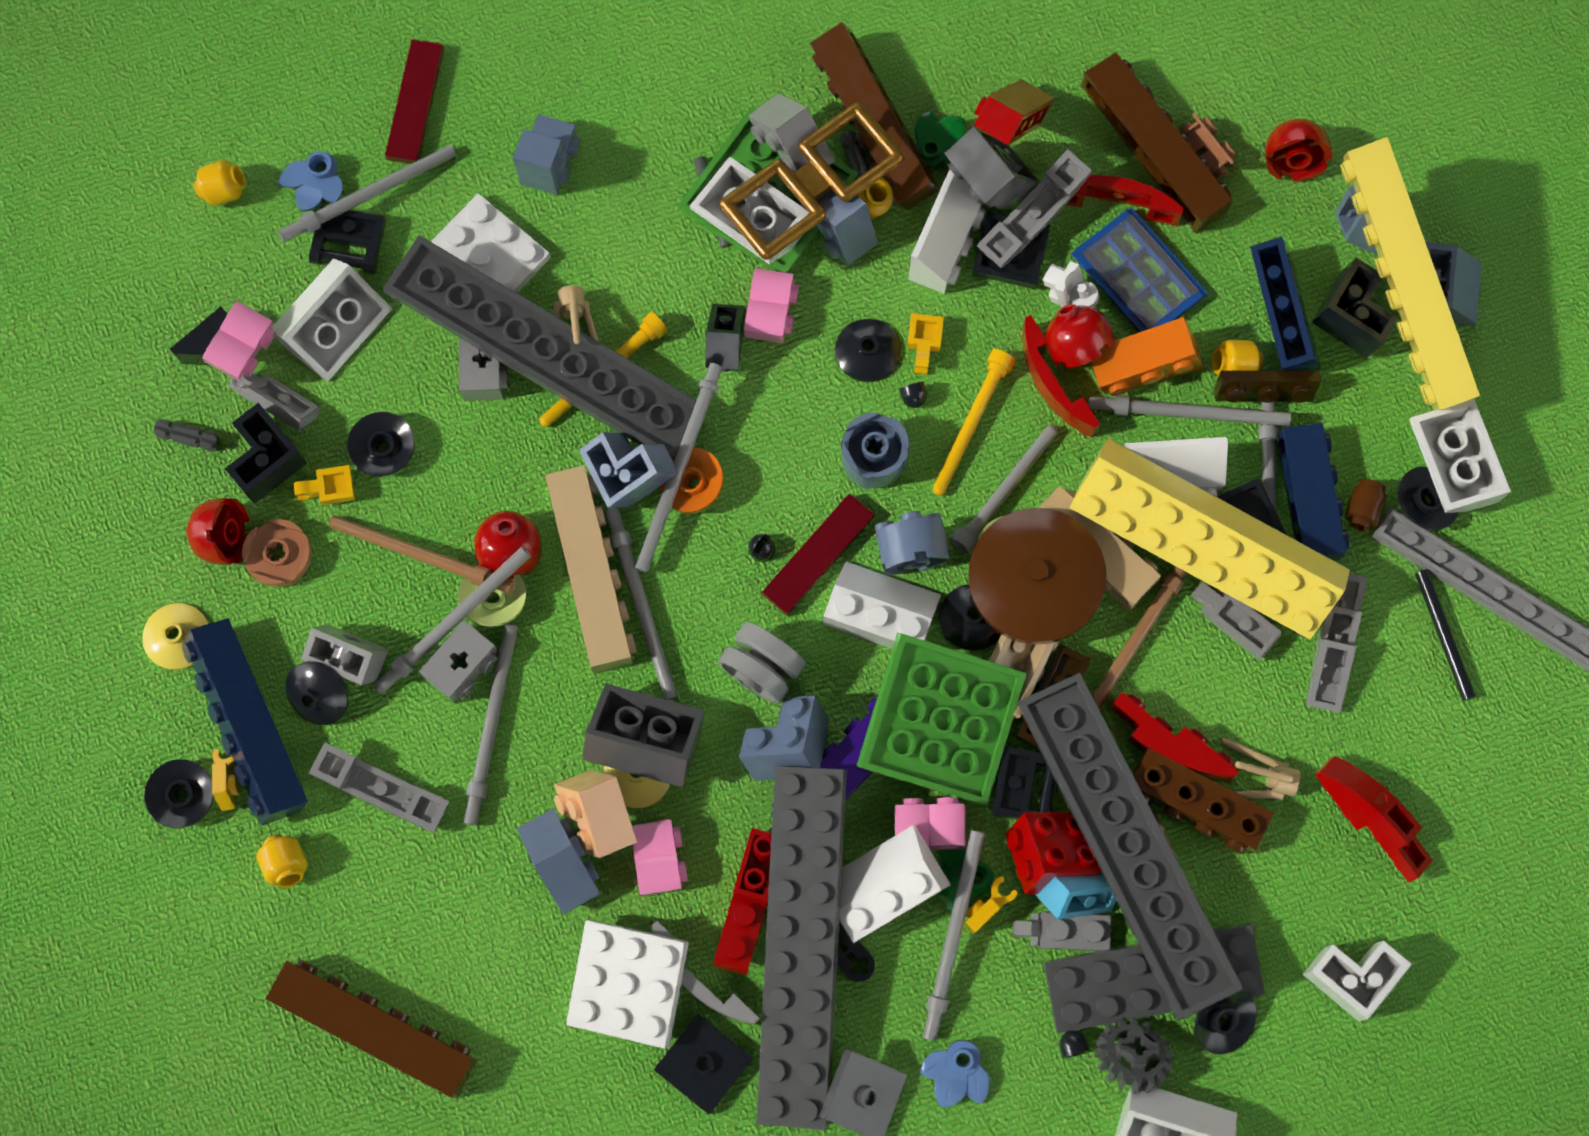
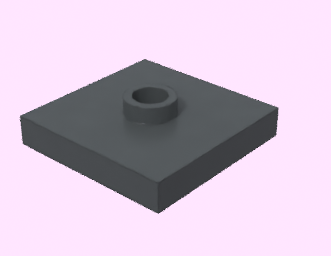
M845 1049L819 1117L864 1136H885L907 1074Z

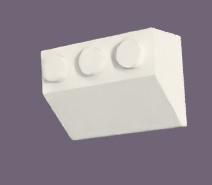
M729 157L692 202L690 209L761 258L719 206V202L723 197L755 175L732 157ZM769 183L764 184L736 205L767 244L809 214L805 208ZM800 238L771 259L764 261L770 265L791 251Z
M951 170L948 171L911 255L909 271L910 281L945 294L949 284L955 286L962 268L957 266L961 256H968L974 241L973 238H970L973 228L980 229L986 211L982 209V205L970 195L968 190L971 186L964 179L960 180Z
M333 259L274 324L272 330L276 332L274 338L291 354L324 380L329 381L393 308L350 265Z
M1474 399L1409 419L1445 513L1469 512L1496 504L1511 492Z
M1227 437L1124 444L1125 448L1215 497L1221 494L1226 486Z
M845 562L825 610L823 625L891 649L893 648L897 632L925 641L941 594Z
M915 824L842 868L839 920L853 943L951 885Z
M1141 1086L1137 1094H1133L1130 1087L1122 1108L1115 1136H1236L1237 1113L1153 1087L1150 1093H1147Z

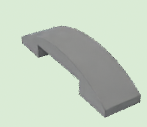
M1067 149L1046 171V177L1002 223L998 222L978 243L977 247L1000 268L1004 267L1055 218L1084 184L1092 170Z
M325 742L309 771L310 775L432 833H435L450 803L446 799L401 780Z
M657 920L652 924L653 934L675 938ZM684 967L681 983L709 1008L743 1023L756 1025L760 1021V1018L734 993L723 1004Z

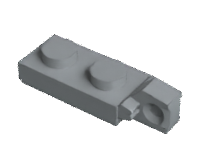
M252 373L249 378L244 376L240 382L231 377L229 387L254 404L259 402L264 410L298 431L318 417L320 409L317 405L267 374L259 377Z
M1201 582L1191 594V597L1203 606L1200 612L1206 616V619L1259 661L1282 635L1278 628L1254 609L1220 590L1215 592L1204 582Z
M1032 913L1031 921L1013 922L1012 937L1031 938L1030 946H1038V949L1107 950L1110 949L1111 916L1088 915L1057 920L1052 913Z

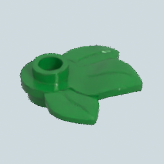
M929 110L919 117L914 129V134L918 141L916 146L928 168L937 167L942 163H951L944 153L964 136L966 122L963 117L948 116L939 121L935 114ZM932 147L936 149V152L928 154L925 149Z
M940 849V856L944 865L940 868L951 885L937 893V895L947 896L946 909L948 911L953 910L967 849ZM978 861L975 874L980 876L983 881L980 884L973 883L968 908L973 905L977 896L989 892L994 882L992 869L983 862Z

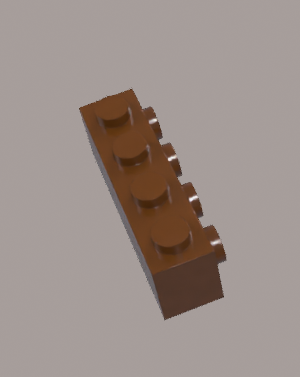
M1150 748L1144 752L1133 774L1149 806L1151 803L1164 809L1163 815L1176 822H1181L1183 819L1195 825L1193 830L1204 837L1212 839L1213 836H1216L1226 841L1225 847L1240 855H1244L1245 852L1251 854L1257 850L1274 815V812Z

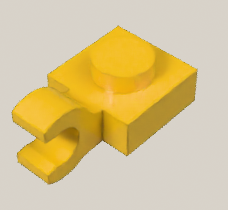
M911 313L907 348L917 350L914 374L927 375L930 351L940 352L944 317Z
M350 465L316 470V480L293 483L295 496L298 501H308L318 496L321 505L355 500Z
M214 749L212 754L215 764H212V794L221 811L235 809V795L240 794V784L237 781L236 775L233 774L236 765L232 755L227 759H223L219 749Z
M1003 876L998 877L992 883L990 889L991 896L985 904L979 899L967 910L966 916L969 919L964 923V926L972 935L1003 905L1010 903L1017 896L1018 892L1016 890H1013L1008 896L1000 895L998 886L1005 880Z

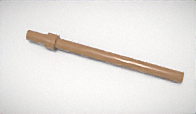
M335 515L332 516L329 522V527L334 530L468 578L472 584L480 586L493 574L490 568L478 564L474 567ZM506 579L497 589L510 594L514 589L515 581Z
M1175 566L1171 574L1167 573L1159 585L1161 589L1092 695L1099 710L1172 596H1177L1184 583L1182 580L1187 574L1184 570Z

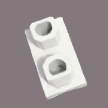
M1070 261L1066 269L1054 264L1050 266L1043 278L1045 286L1051 288L1049 293L1051 302L1060 305L1061 308L1069 304L1094 307L1098 303V289L1094 284L1084 281L1079 264Z

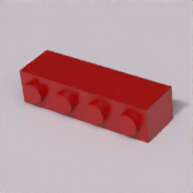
M1021 79L1013 84H1008L1005 88H1000L995 93L992 92L988 98L984 96L975 110L974 114L978 118L973 126L1010 145L1041 125L1054 97Z

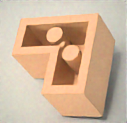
M589 770L554 784L557 795L554 796L556 807L561 815L577 821L580 832H577V839L584 852L601 858L637 843L617 777Z

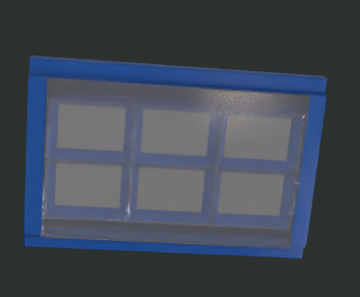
M1132 207L1116 217L1071 253L1076 262L1138 332L1180 318L1208 294Z

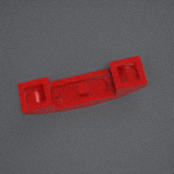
M1090 175L1066 204L1082 208L1084 198L1087 196L1148 208L1147 221L1178 226L1183 213V207L1156 188L1135 180L1109 175Z
M1031 315L1025 317L1022 328L1023 352L1029 373L1039 393L1052 410L1067 424L1089 437L1095 436L1100 423L1083 397L1073 403L1070 402L1041 354L1045 353L1047 347L1045 336Z

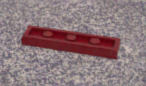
M411 39L385 152V158L388 161L412 164L420 159L444 47L441 43Z
M848 494L761 592L762 596L788 616L873 520L875 514L851 494Z

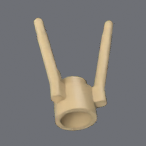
M572 285L559 289V301L553 303L554 316L560 319L561 314H563L564 318L571 320L573 342L575 344L580 343L579 318L584 315L590 337L599 342L590 313V303L585 300L584 289Z
M1223 738L1221 740L1223 745L1271 766L1267 769L1237 761L1235 763L1237 768L1267 776L1266 787L1272 789L1233 792L1247 799L1272 798L1282 801L1284 795L1295 796L1300 782V770L1290 768L1289 763L1274 760L1229 739Z

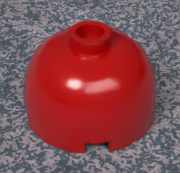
M1292 119L1276 126L1270 133L1265 146L1267 169L1271 175L1280 180H1283L1282 175L1292 177L1293 182L1312 179L1327 169L1326 163L1329 159L1332 160L1333 157L1326 131L1315 121L1308 119Z
M1069 304L1062 307L1051 320L1046 330L1047 348L1055 365L1059 366V362H1064L1066 368L1084 365L1097 359L1102 355L1100 349L1106 343L1110 348L1115 338L1103 313L1094 307L1086 305L1075 306L1074 304Z
M233 498L211 499L196 507L189 518L186 528V537L194 554L210 564L231 565L232 563L241 562L243 560V544L249 534H245L244 522H250L249 515L244 505Z
M508 510L496 512L484 519L477 528L474 538L475 556L479 565L490 568L491 573H494L521 547H524L531 557L507 579H515L514 575H520L523 572L526 575L539 563L542 553L540 534L532 520L523 514Z

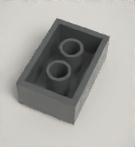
M975 126L944 153L951 161L948 164L949 169L960 180L964 178L971 186L968 190L970 195L980 205L985 203L991 208L994 206L999 210L1005 209L1012 212L1040 183L1010 145L1001 142Z
M605 683L586 730L582 760L683 787L700 739L705 710Z

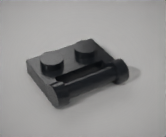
M348 210L320 224L321 228L314 231L309 252V262L321 265L322 262L330 263L333 259H336L353 268L363 269L364 273L375 274L387 222L385 216ZM326 242L366 248L365 256L325 250L324 247Z
M1009 746L1004 747L991 815L1018 820L1024 812H1052L1057 783L1042 753ZM1036 765L1045 767L1038 811L1028 810L1035 768Z

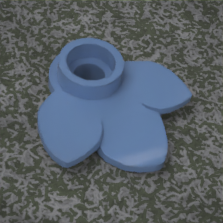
M314 152L306 161L292 162L282 172L278 181L279 185L296 189V203L302 212L315 209L321 204L323 199L334 203L339 200L343 192L342 181L336 174L337 163L334 157L326 152ZM319 166H327L325 171L320 173L316 172Z
M957 1040L947 1050L934 1051L925 1058L920 1073L927 1078L936 1079L935 1097L941 1107L945 1108L955 1105L965 1095L979 1104H982L987 1097L990 1084L989 1075L980 1065L981 1053L973 1042ZM961 1053H965L970 1057V1061L967 1064H960L956 1057Z

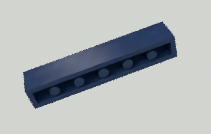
M229 618L190 629L182 644L183 654L188 663L192 662L197 673L195 675L196 685L199 691L205 693L208 699L210 718L214 724L218 723L223 734L221 737L223 748L228 755H232L236 765L235 775L238 783L241 786L244 785L249 795L248 806L254 817L258 816L263 826L300 813L308 800Z

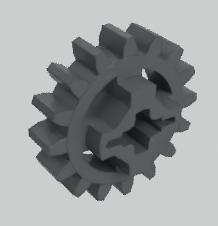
M1132 1017L1129 1024L1126 1025L1125 1021L1119 1018L1115 1026L1110 1023L1106 1026L1096 1042L1098 1048L1094 1056L1101 1059L1098 1069L1108 1070L1109 1074L1106 1080L1110 1082L1117 1079L1119 1081L1118 1089L1122 1090L1126 1085L1131 1086L1133 1094H1137L1141 1086L1147 1093L1152 1091L1154 1085L1160 1088L1173 1068L1170 1063L1174 1058V1054L1167 1052L1171 1044L1170 1041H1161L1159 1037L1162 1031L1160 1029L1154 1032L1150 1031V1022L1148 1021L1143 1026H1139L1136 1018Z

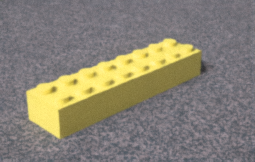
M1388 137L1348 151L1343 157L1344 162L1340 164V168L1346 184L1353 183L1356 194L1351 196L1357 215L1364 214L1368 226L1363 228L1364 236L1368 246L1375 245L1379 258L1374 259V263L1379 277L1387 278L1390 290L1385 291L1391 309H1398L1402 321L1397 323V327L1403 342H1410L1413 353L1408 354V358L1414 373H1421L1424 384L1419 386L1425 404L1432 405L1434 409L1443 410L1479 397L1480 394Z
M1109 438L1081 482L1069 507L1308 639L1313 637L1346 589L1350 573L1348 568Z

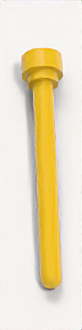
M649 312L641 319L642 324L638 326L640 330L615 351L616 353L627 359L646 341H653L655 338L659 340L668 332L666 325L654 312ZM560 399L540 417V424L544 427H549L573 405Z
M992 349L986 361L989 372L933 486V492L938 496L946 492L1000 378H1004L1006 373L1009 374L1016 362V359L1005 351Z

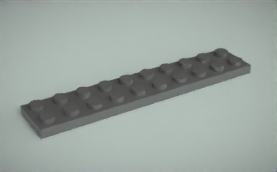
M420 235L417 237L383 287L384 293L618 433H623L633 442L639 445L664 444L671 459H674L697 400L581 331L579 334L580 343L575 344L573 342L571 325Z
M1078 673L1018 701L1017 705L1021 710L1022 716L1177 1021L1243 990L1232 965L1081 674Z
M775 766L756 1124L816 1130L829 1129V1121L820 1118L819 1115L829 1092L832 1078L847 770Z

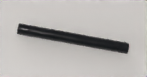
M1428 569L1421 570L1415 573L1462 701L1472 699L1476 695Z

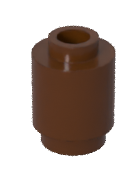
M1361 479L1359 485L1354 486L1344 515L1350 527L1359 531H1368L1369 528L1377 527L1387 499L1385 494L1386 487L1382 483L1371 479Z

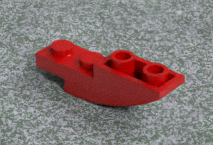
M1122 692L1111 705L1110 709L1135 729V732L1127 741L1143 753L1150 748L1210 780L1229 782L1239 773L1233 767L1235 765L1233 759L1222 751L1215 752L1207 745V738L1194 728L1189 730L1184 727L1175 736L1171 733L1173 728L1161 717L1153 718L1144 710L1146 708L1145 704L1132 694L1127 696Z
M1337 756L1331 757L1317 771L1315 775L1323 788L1330 794L1356 831L1367 826L1375 840L1380 843L1408 883L1418 879L1433 860L1415 837L1423 827L1409 810L1383 785L1364 771Z
M751 828L734 886L732 900L713 961V966L744 975L748 974L768 905L772 833Z

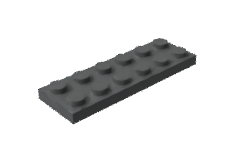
M1246 923L1214 929L1213 931L1232 965L1243 990L1252 997L1264 995V985L1252 924ZM1139 944L1043 961L1055 1031L1057 1033L1116 1023L1119 1018L1126 1021L1131 1020L1132 1017L1137 1019L1173 1012Z

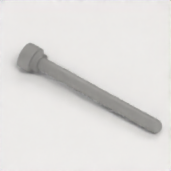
M1049 425L1043 430L968 526L964 525L962 528H957L952 534L949 542L959 552L967 556L972 554L979 538L978 534L1056 437L1058 431L1055 426Z

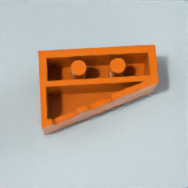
M1184 317L1114 341L1110 348L1108 344H1105L1100 349L1102 355L1091 361L1099 388L1105 394H1111L1112 396L1123 394L1129 391L1130 388L1152 384L1157 381L1205 369L1194 332Z

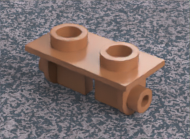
M1193 113L1192 115L1197 121L1194 124L1187 122L1179 130L1189 138L1195 153L1206 147L1208 151L1199 158H1204L1208 162L1212 175L1216 176L1219 180L1229 172L1226 167L1230 164L1235 169L1239 168L1233 161L1238 155L1227 141L1220 144L1214 137L1218 130L1207 116L1201 120Z

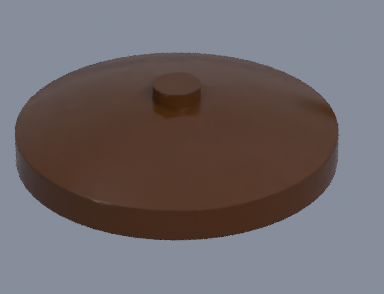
M1022 509L1001 517L981 535L970 559L969 588L978 612L994 630L1018 642L1048 644L1072 636L1092 619L1104 595L1106 565L1103 553L1096 539L1079 521L1067 514L1052 509Z

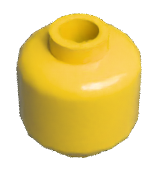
M225 159L202 166L198 169L197 181L194 182L197 196L215 207L239 199L246 186V180L241 168L237 164H232Z
M883 177L858 194L867 205L871 221L886 213L893 202L892 188Z
M1225 340L1213 351L1211 364L1214 373L1218 377L1221 370L1261 371L1264 366V356L1262 352H1259L1255 342L1251 340Z
M281 834L270 836L264 841L263 846L256 855L265 881L279 888H289L299 883L303 879V874L308 867L299 841L291 836H283Z

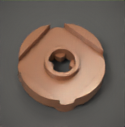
M272 519L259 528L256 526L247 535L242 548L243 561L249 573L258 582L270 587L293 586L298 583L300 578L307 572L312 560L311 541L299 526L288 520ZM279 545H282L285 556L279 558L278 561H273V557L269 554L270 550H276Z

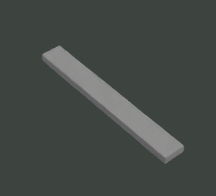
M1389 508L1371 536L1373 539L1423 570L1428 569L1429 573L1589 672L1588 628L1429 530L1419 527L1395 509Z

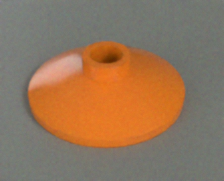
M693 448L672 505L673 509L683 513H695L706 509L717 499L723 487L724 475L720 462L713 454L701 448ZM694 479H699L698 486L692 489L690 487L691 482ZM666 482L659 487L661 495L663 493Z

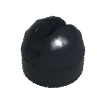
M917 382L899 389L901 399L905 405L911 408L920 407L927 398L924 382Z
M757 534L750 539L748 551L751 558L757 562H766L773 557L775 543L769 535ZM762 539L766 540L767 542L760 553H756L755 550Z
M1067 1031L1059 1041L1063 1059L1090 1051L1086 1038L1077 1031Z

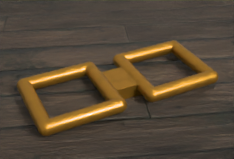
M853 103L799 143V151L808 160V163L793 173L783 160L776 159L720 200L719 206L762 259H771L825 219L826 212L817 202L825 194L833 190L841 201L849 202L904 161V153L861 103ZM856 118L888 157L846 186L815 147ZM778 175L810 214L767 244L736 205Z

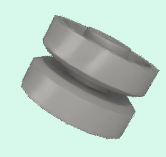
M744 622L735 634L736 642L741 649L726 647L717 663L727 674L751 692L771 703L780 704L789 691L787 683L782 677L797 679L805 668L806 662L796 651L770 632L753 623Z

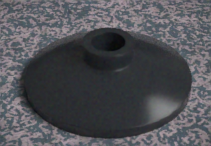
M860 319L854 321L841 331L836 341L835 355L838 365L846 375L857 381L875 382L884 379L894 371L900 360L901 346L898 336L890 326L879 320ZM865 342H871L874 345V349L866 351L862 345Z
M375 412L366 415L353 426L348 437L347 447L350 459L360 471L375 477H385L399 472L408 464L414 452L415 440L410 426L404 419L389 412ZM380 444H389L386 452H378Z
M1428 467L1413 468L1401 478L1398 485L1399 503L1406 516L1413 523L1424 529L1436 531L1448 527L1455 521L1459 512L1445 513Z
M969 584L957 587L945 597L940 608L939 623L943 634L953 645L964 650L978 651L992 646L999 640L1001 634L994 630L981 615L977 620H972L968 617L967 612L969 610H977L971 597Z
M308 661L298 664L288 674L285 686L287 698L293 709L302 718L313 724L330 725L337 722L346 713L349 703L348 691L343 680L333 669L319 662Z
M185 759L172 760L159 766L149 777L144 791L145 805L151 817L161 825L175 829L186 828L198 823L208 813L214 799L212 779L209 773L201 765ZM181 790H187V799L179 802L177 798L178 793Z
M1241 990L1198 1011L1195 1018L1194 1031L1201 1047L1217 1055L1227 1054L1241 1047L1250 1037L1256 1024L1257 1008L1254 999L1245 990Z

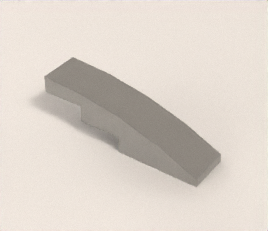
M1349 573L1345 592L1320 625L1306 699L1307 706L1341 713L1357 647L1355 646V641L1362 616L1360 609L1368 581L1367 577Z

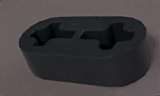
M839 924V932L841 931L845 935L842 942L848 950L843 953L838 947L837 966L851 981L865 982L874 973V959L859 940L853 943L843 925ZM850 953L858 960L867 959L868 963L865 968L868 972L865 975L857 972L855 975L851 973L850 970L853 964L847 957Z

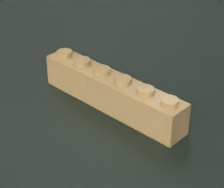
M585 465L546 474L590 667L593 673L631 665L633 664L631 654L637 653L633 633L626 634L623 622L629 621L625 601L618 602L616 590L622 588L617 569H610L608 558L614 557L609 537L603 538L600 526L606 525L602 505L595 507L593 495L599 494L598 487L592 475L587 474Z

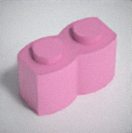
M754 269L744 326L745 338L784 343L785 334H792L794 315H789L791 303L797 304L799 284H794V274Z
M236 301L202 357L204 362L239 382L244 376L249 378L259 360L255 359L256 354L261 347L267 349L276 334L272 330L274 326L273 321Z
M907 798L903 799V805H895V835L915 824L929 849H967L965 804L958 803V798H938L937 804H923V799Z
M671 819L632 825L637 841L632 846L640 896L645 897L682 891L681 882H687L688 878L685 861L678 862L676 848L683 847L680 827H673Z

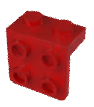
M1024 812L1005 833L1007 846L1011 850L1017 868V876L1021 880L1025 895L1038 894L1053 877L1097 876L1101 872L1072 812Z

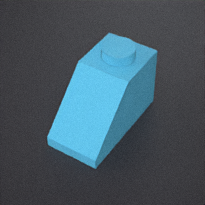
M1101 873L1097 876L1053 877L1036 894L1057 920L1110 913L1116 902L1104 875Z

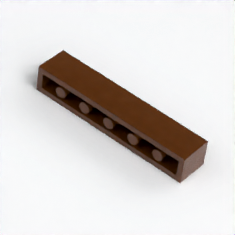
M841 22L812 41L810 44L815 52L812 55V59L821 72L825 71L830 80L826 84L836 99L840 97L844 104L841 112L855 102L861 103L905 155V159L900 165L883 176L892 188V203L894 205L899 204L906 210H910L941 190L853 31ZM856 118L849 123L850 125L855 124L859 132L855 136L865 152L869 150L874 159L870 162L872 168L888 157Z
M1115 52L1084 73L1081 87L1161 190L1183 207L1182 217L1197 234L1227 214L1233 201L1229 189L1225 184L1219 183L1212 175L1208 162L1204 158L1197 156L1192 149L1189 138L1184 133H1179L1175 128L1168 111L1164 108L1160 109L1153 100L1154 97L1150 88L1138 81L1131 64L1125 59L1122 60Z
M299 959L297 964L286 960L266 996V1000L451 1098H458L477 1062V1059L469 1056L472 1051L471 1048L455 1040L452 1041L451 1045L446 1044L438 1039L441 1035L439 1031L423 1023L420 1029L407 1023L410 1019V1016L393 1007H391L389 1013L376 1007L380 1000L363 991H360L358 996L346 991L349 984L332 975L327 980L316 975L318 970L316 966L302 959Z

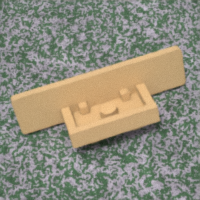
M1001 634L989 661L1027 673L1019 697V701L1031 696L1035 685L1042 679L1048 657L1056 649L1059 641L1048 644H1027L1009 639ZM1018 705L1013 718H1020L1022 715Z

